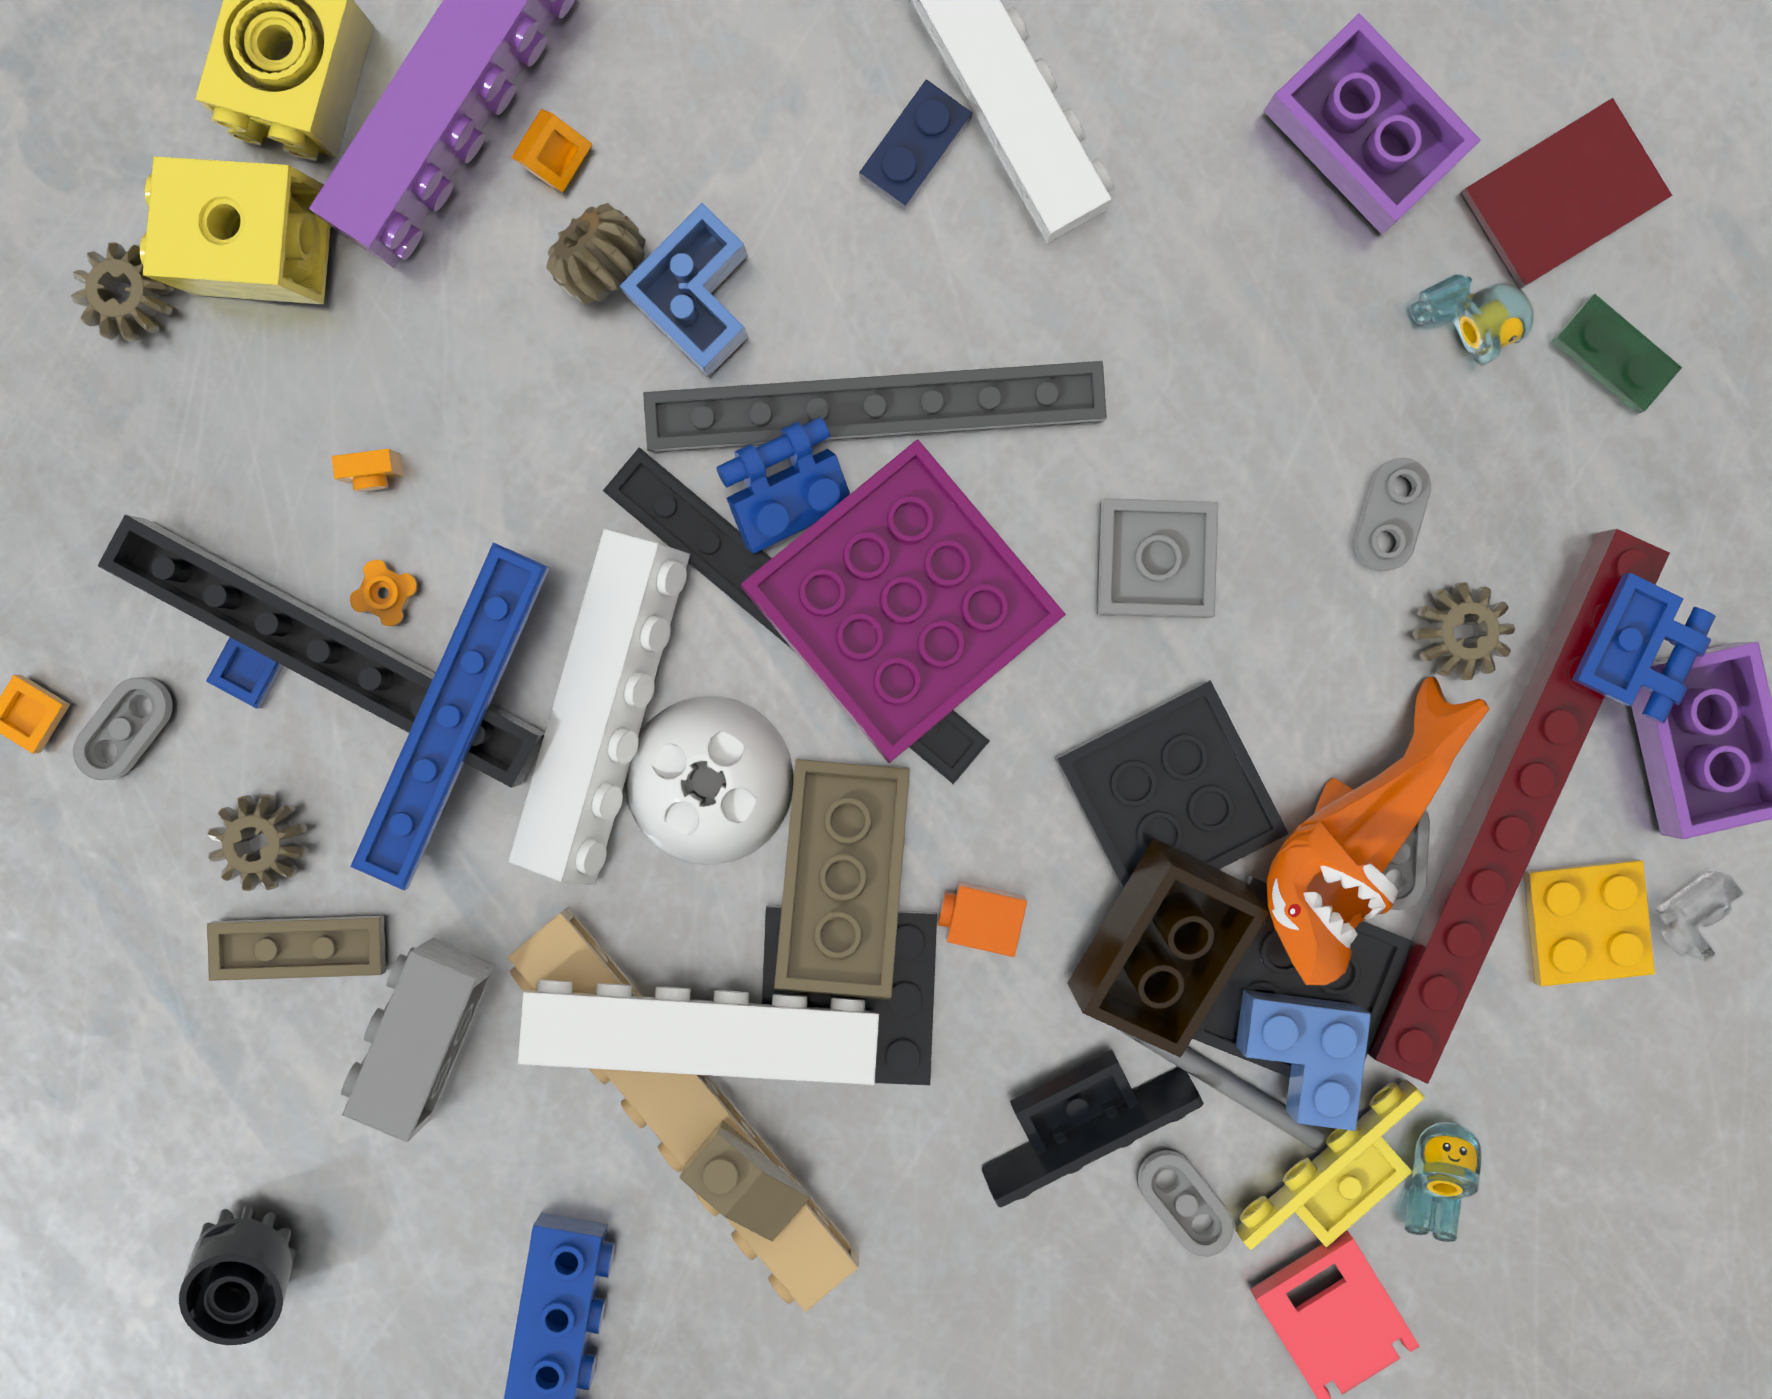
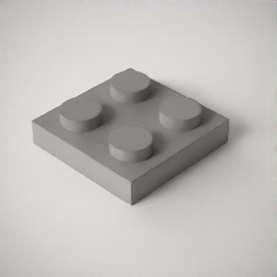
M1103 498L1101 500L1098 614L1215 617L1218 502Z

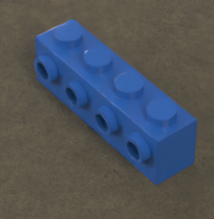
M541 1213L533 1224L504 1399H579L580 1389L590 1390L596 1355L586 1354L590 1333H600L605 1309V1299L596 1298L599 1276L609 1277L615 1243L605 1241L608 1224Z

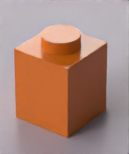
M958 881L955 894L944 893L938 926L947 927L946 941L948 943L1015 957L1027 899L1024 895Z

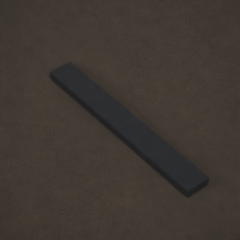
M639 447L603 489V492L669 547L689 553L688 563L790 647L740 587L741 583L772 558L763 550L755 554L751 553L745 547L737 528ZM952 710L909 748L954 785L990 740Z

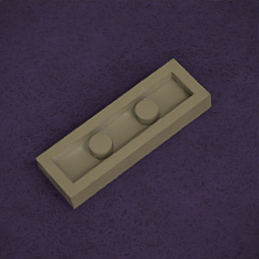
M384 916L233 920L207 923L209 981L370 976L386 973Z

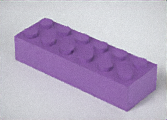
M443 0L309 209L334 230L389 266L394 267L399 258L407 259L421 240L422 230L419 227L430 210L438 211L450 196L454 185L450 181L451 177L462 161L469 163L481 148L485 138V134L481 132L493 113L500 115L509 105L516 90V86L512 83L524 64L531 67L542 54L547 42V37L544 36V33L555 16L560 19L569 12L575 0Z

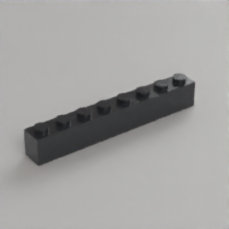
M124 515L98 564V567L408 733L435 673L144 518ZM490 703L464 763L511 788L522 785L540 751L545 732Z

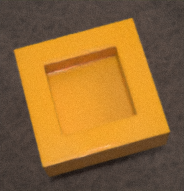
M540 109L511 158L551 188L563 193L591 148L592 143L553 113Z
M389 448L331 456L334 479L347 484L352 483L353 491L355 492L388 488L387 478L403 476L401 454Z
M13 675L0 696V734L32 754L41 753L70 704L25 676Z

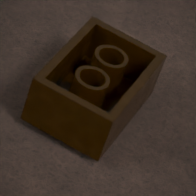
M1153 839L1067 984L1083 1014L1181 1058L1270 911L1250 884Z

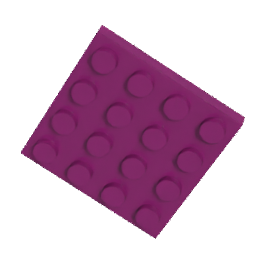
M918 439L747 578L740 586L888 763H891L1066 615Z

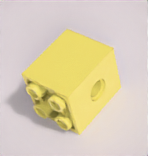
M223 0L195 100L212 113L211 121L228 128L227 134L234 138L256 145L262 144L263 137L270 138L284 144V151L313 161H317L319 153L337 158L374 25L354 0Z
M153 156L152 174L148 176L145 184V199L149 207L147 233L143 235L140 242V259L144 266L143 276L198 296L324 304L331 226L309 209L324 184L290 165Z

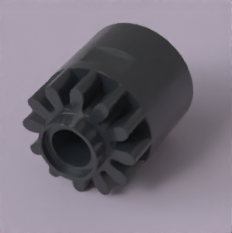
M250 1205L244 1207L241 1218L234 1219L233 1214L228 1209H223L216 1225L209 1222L203 1225L199 1239L193 1248L179 1292V1307L183 1319L200 1337L221 1345H242L261 1338L278 1321L291 1275L295 1250L288 1247L291 1236L290 1229L282 1228L278 1231L273 1229L276 1215L272 1212L267 1213L260 1222L253 1220L255 1212L254 1208Z

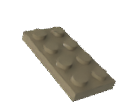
M795 760L775 991L891 1000L910 775L909 768Z

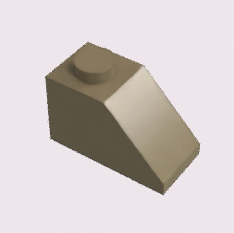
M724 1120L719 1123L688 1159L679 1176L685 1184L725 1218L772 1242L811 1196Z

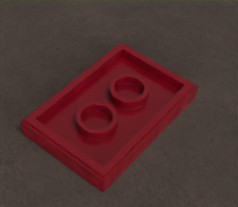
M1613 98L1466 187L1461 192L1520 289L1673 196Z

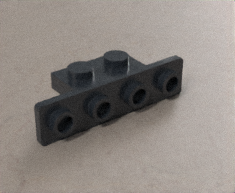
M1110 1050L1011 1100V1106L1030 1143L984 1165L982 1173L996 1205L1004 1207L1016 1200L1029 1196L1032 1192L1067 1174L1079 1171L1085 1165L1119 1148L1129 1146L1135 1140L1171 1122L1184 1118L1187 1114L1202 1107L1204 1102L1187 1071L1179 1067L1132 1090L1114 1052Z

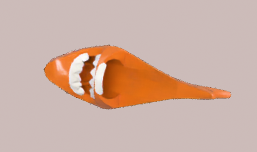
M1430 676L1426 678L1416 697L1414 735L1404 757L1356 789H1352L1332 777L1323 789L1315 813L1300 824L1281 846L1271 862L1267 878L1268 908L1274 927L1291 962L1306 985H1327L1340 978L1346 972L1352 955L1350 945L1358 935L1355 928L1363 920H1369L1378 914H1386L1392 908L1398 890L1382 873L1419 822L1446 777L1454 758L1489 711L1486 701L1479 698L1470 702L1450 704L1443 695L1437 678Z

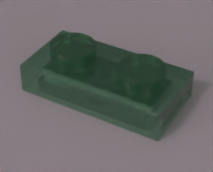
M1596 294L1589 296L1552 339L1557 346L1638 414L1648 409L1682 369L1678 363Z

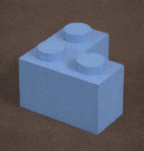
M701 203L641 263L620 287L625 295L707 377L748 338L745 327L711 294L748 256L744 243Z
M1243 990L1236 1047L1247 1058L1292 1063L1285 1111L1297 1124L1356 1131L1371 1013L1357 1004Z

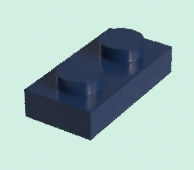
M926 79L862 167L859 177L906 210L971 120L973 112Z

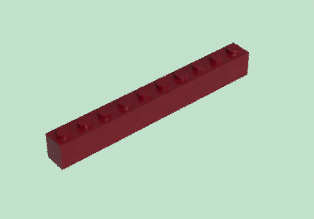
M1619 529L1596 533L1411 939L1413 942L1368 1052V1055L1374 1060L1424 1083H1429L1605 697L1572 681V678L1624 573H1632L1656 585L1670 552Z

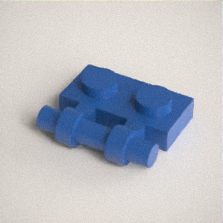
M821 417L804 425H801L799 422L792 423L781 429V436L756 448L749 444L734 452L735 458L716 467L719 478L726 488L744 480L746 488L726 499L744 545L751 553L755 554L813 525L850 495L836 454L829 449H825L812 456V446L830 438L827 425ZM787 458L790 459L792 466L766 478L767 468Z
M1624 573L1572 681L1624 706H1632L1640 688H1644L1651 693V696L1642 714L1664 724L1673 704L1680 705L1688 690L1683 684L1696 657H1703L1711 642L1707 634L1716 616L1704 609L1693 607L1685 625L1674 621L1684 598L1632 573ZM1666 640L1674 645V648L1662 673L1650 669L1663 641Z

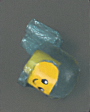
M1455 274L1419 293V301L1410 306L1414 321L1418 325H1424L1431 321L1433 324L1454 322L1464 346L1479 365H1486L1494 361L1499 356L1501 348L1524 340L1533 327L1534 310L1531 301L1520 288L1509 283H1496L1477 292L1470 293L1472 278Z
M1449 1122L1435 1123L1420 1134L1416 1143L1412 1173L1414 1184L1409 1188L1407 1194L1405 1230L1408 1233L1426 1235L1431 1231L1433 1232L1432 1236L1439 1241L1453 1242L1457 1239L1461 1198L1472 1196L1478 1191L1482 1163V1150L1479 1140L1465 1126Z

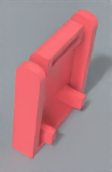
M1347 1230L1327 1248L1323 1244L1250 1289L1318 1399H1331L1330 1392L1325 1385L1332 1380L1343 1395L1398 1361L1400 1357L1392 1346V1343L1400 1339L1402 1345L1410 1353L1420 1347L1362 1251ZM1334 1264L1343 1276V1279L1295 1308L1286 1293Z

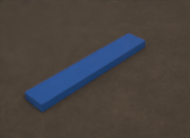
M492 543L350 867L404 891L409 888L546 578L549 566L497 543Z

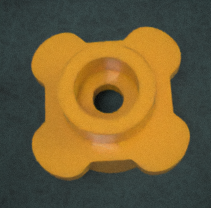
M381 560L369 561L363 568L365 577L360 588L353 591L350 595V604L356 612L363 613L368 611L378 616L381 623L385 626H396L404 618L403 610L408 605L410 596L414 595L417 591V582L410 574L404 573L400 575L389 570L386 563ZM383 587L387 588L389 592L388 596L384 599L380 598L378 594L379 590Z

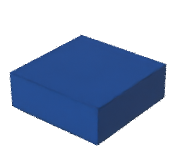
M229 637L206 682L256 709L262 708L284 666Z

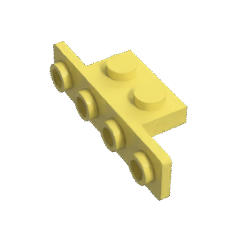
M1408 1080L1402 1081L1399 1085L1392 1082L1379 1090L1369 1102L1372 1109L1357 1121L1356 1131L1335 1129L1327 1138L1326 1144L1328 1147L1312 1161L1309 1158L1299 1161L1283 1177L1285 1185L1269 1199L1266 1196L1259 1197L1245 1208L1239 1218L1242 1223L1235 1229L1242 1242L1252 1250L1293 1213H1296L1327 1248L1412 1173L1410 1168L1381 1136L1418 1105L1425 1096Z

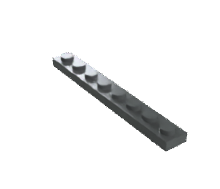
M1103 361L643 392L646 441L649 452L765 444L781 436L780 431L782 428L795 422L804 425L818 417L824 420L829 430L830 438L827 440L1094 422L1107 419Z

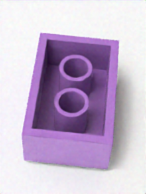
M1360 13L1279 89L1264 109V112L1381 234L1395 224L1481 141Z
M1736 642L1708 648L1703 657L1697 656L1683 684L1688 690L1680 705L1673 704L1664 724L1642 714L1651 693L1644 688H1640L1631 707L1661 835L1688 839L1772 819V698L1759 642ZM1669 658L1653 661L1650 669L1662 673Z

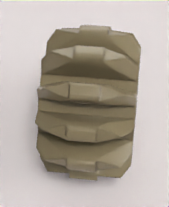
M609 203L599 205L597 208L592 206L587 208L581 217L577 219L572 218L570 225L565 230L558 232V241L548 251L549 259L546 269L553 275V280L572 298H577L584 305L595 300L601 302L606 300L611 291L615 289L621 290L620 285L634 272V267L643 260L645 255L643 248L646 239L640 234L639 228L628 216H625L620 210L613 208Z
M117 242L108 243L106 258L95 251L88 252L87 258L93 267L89 273L84 270L73 272L74 278L85 284V289L76 291L71 295L74 303L80 306H87L80 317L82 322L90 327L99 325L100 336L113 340L121 333L125 340L136 342L140 336V326L151 333L159 332L158 322L153 316L157 311L164 315L173 313L172 306L161 301V296L171 293L175 288L143 276L144 266L140 259V246L134 244L126 252L124 247ZM125 282L131 285V287H125V291L129 292L130 296L122 303L116 300L117 297H122V294L118 293L117 289Z
M1467 582L1456 583L1453 589V597L1444 589H1438L1433 592V600L1438 610L1429 606H1421L1417 614L1422 619L1430 622L1429 628L1415 629L1413 637L1419 640L1430 639L1431 645L1420 653L1423 661H1430L1441 655L1437 665V674L1449 676L1456 668L1460 680H1472L1476 667L1484 674H1491L1496 670L1490 653L1499 657L1509 656L1511 649L1498 640L1500 635L1515 633L1516 628L1514 624L1510 623L1499 624L1497 618L1505 614L1509 607L1506 602H1498L1488 607L1492 592L1490 588L1486 586L1480 587L1472 596ZM1463 623L1464 625H1473V637L1455 639L1454 626H1460Z
M245 795L237 798V811L230 807H224L219 810L218 816L226 828H211L207 835L214 841L222 842V848L210 852L208 858L212 862L227 860L228 864L221 874L223 880H233L241 873L240 884L242 890H254L259 880L266 890H271L279 887V874L286 878H292L297 875V866L290 857H305L308 854V848L302 844L294 843V837L306 833L307 826L304 823L292 826L287 823L296 810L293 805H284L275 812L276 801L274 795H262L257 804L250 795ZM265 834L268 845L259 850L252 851L249 846V840L257 835Z

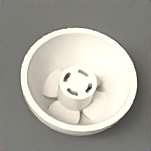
M701 696L689 698L662 710L639 733L638 749L631 760L625 780L626 797L638 827L659 849L677 859L694 864H722L750 855L768 842L779 829L791 804L794 781L793 766L783 738L773 724L757 710L742 702L725 697ZM696 763L699 769L695 771V773L692 776V779H690L692 772L696 769V766L694 765ZM694 790L698 795L706 797L705 803H703V798L698 797L694 793L690 794V792Z

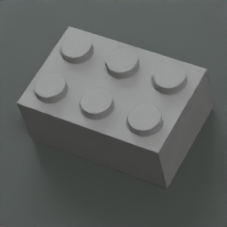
M434 938L416 948L412 947L407 956L400 954L391 969L386 983L387 987L394 989L392 996L384 1010L377 1008L364 1035V1041L371 1043L369 1051L361 1064L358 1062L353 1064L343 1084L341 1095L349 1099L342 1115L395 1138L409 1142L431 1120L495 964Z

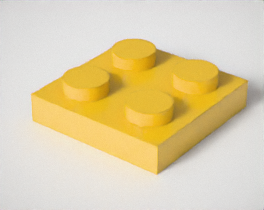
M1631 859L1525 871L1524 882L1535 984L1551 986L1655 974L1643 860Z

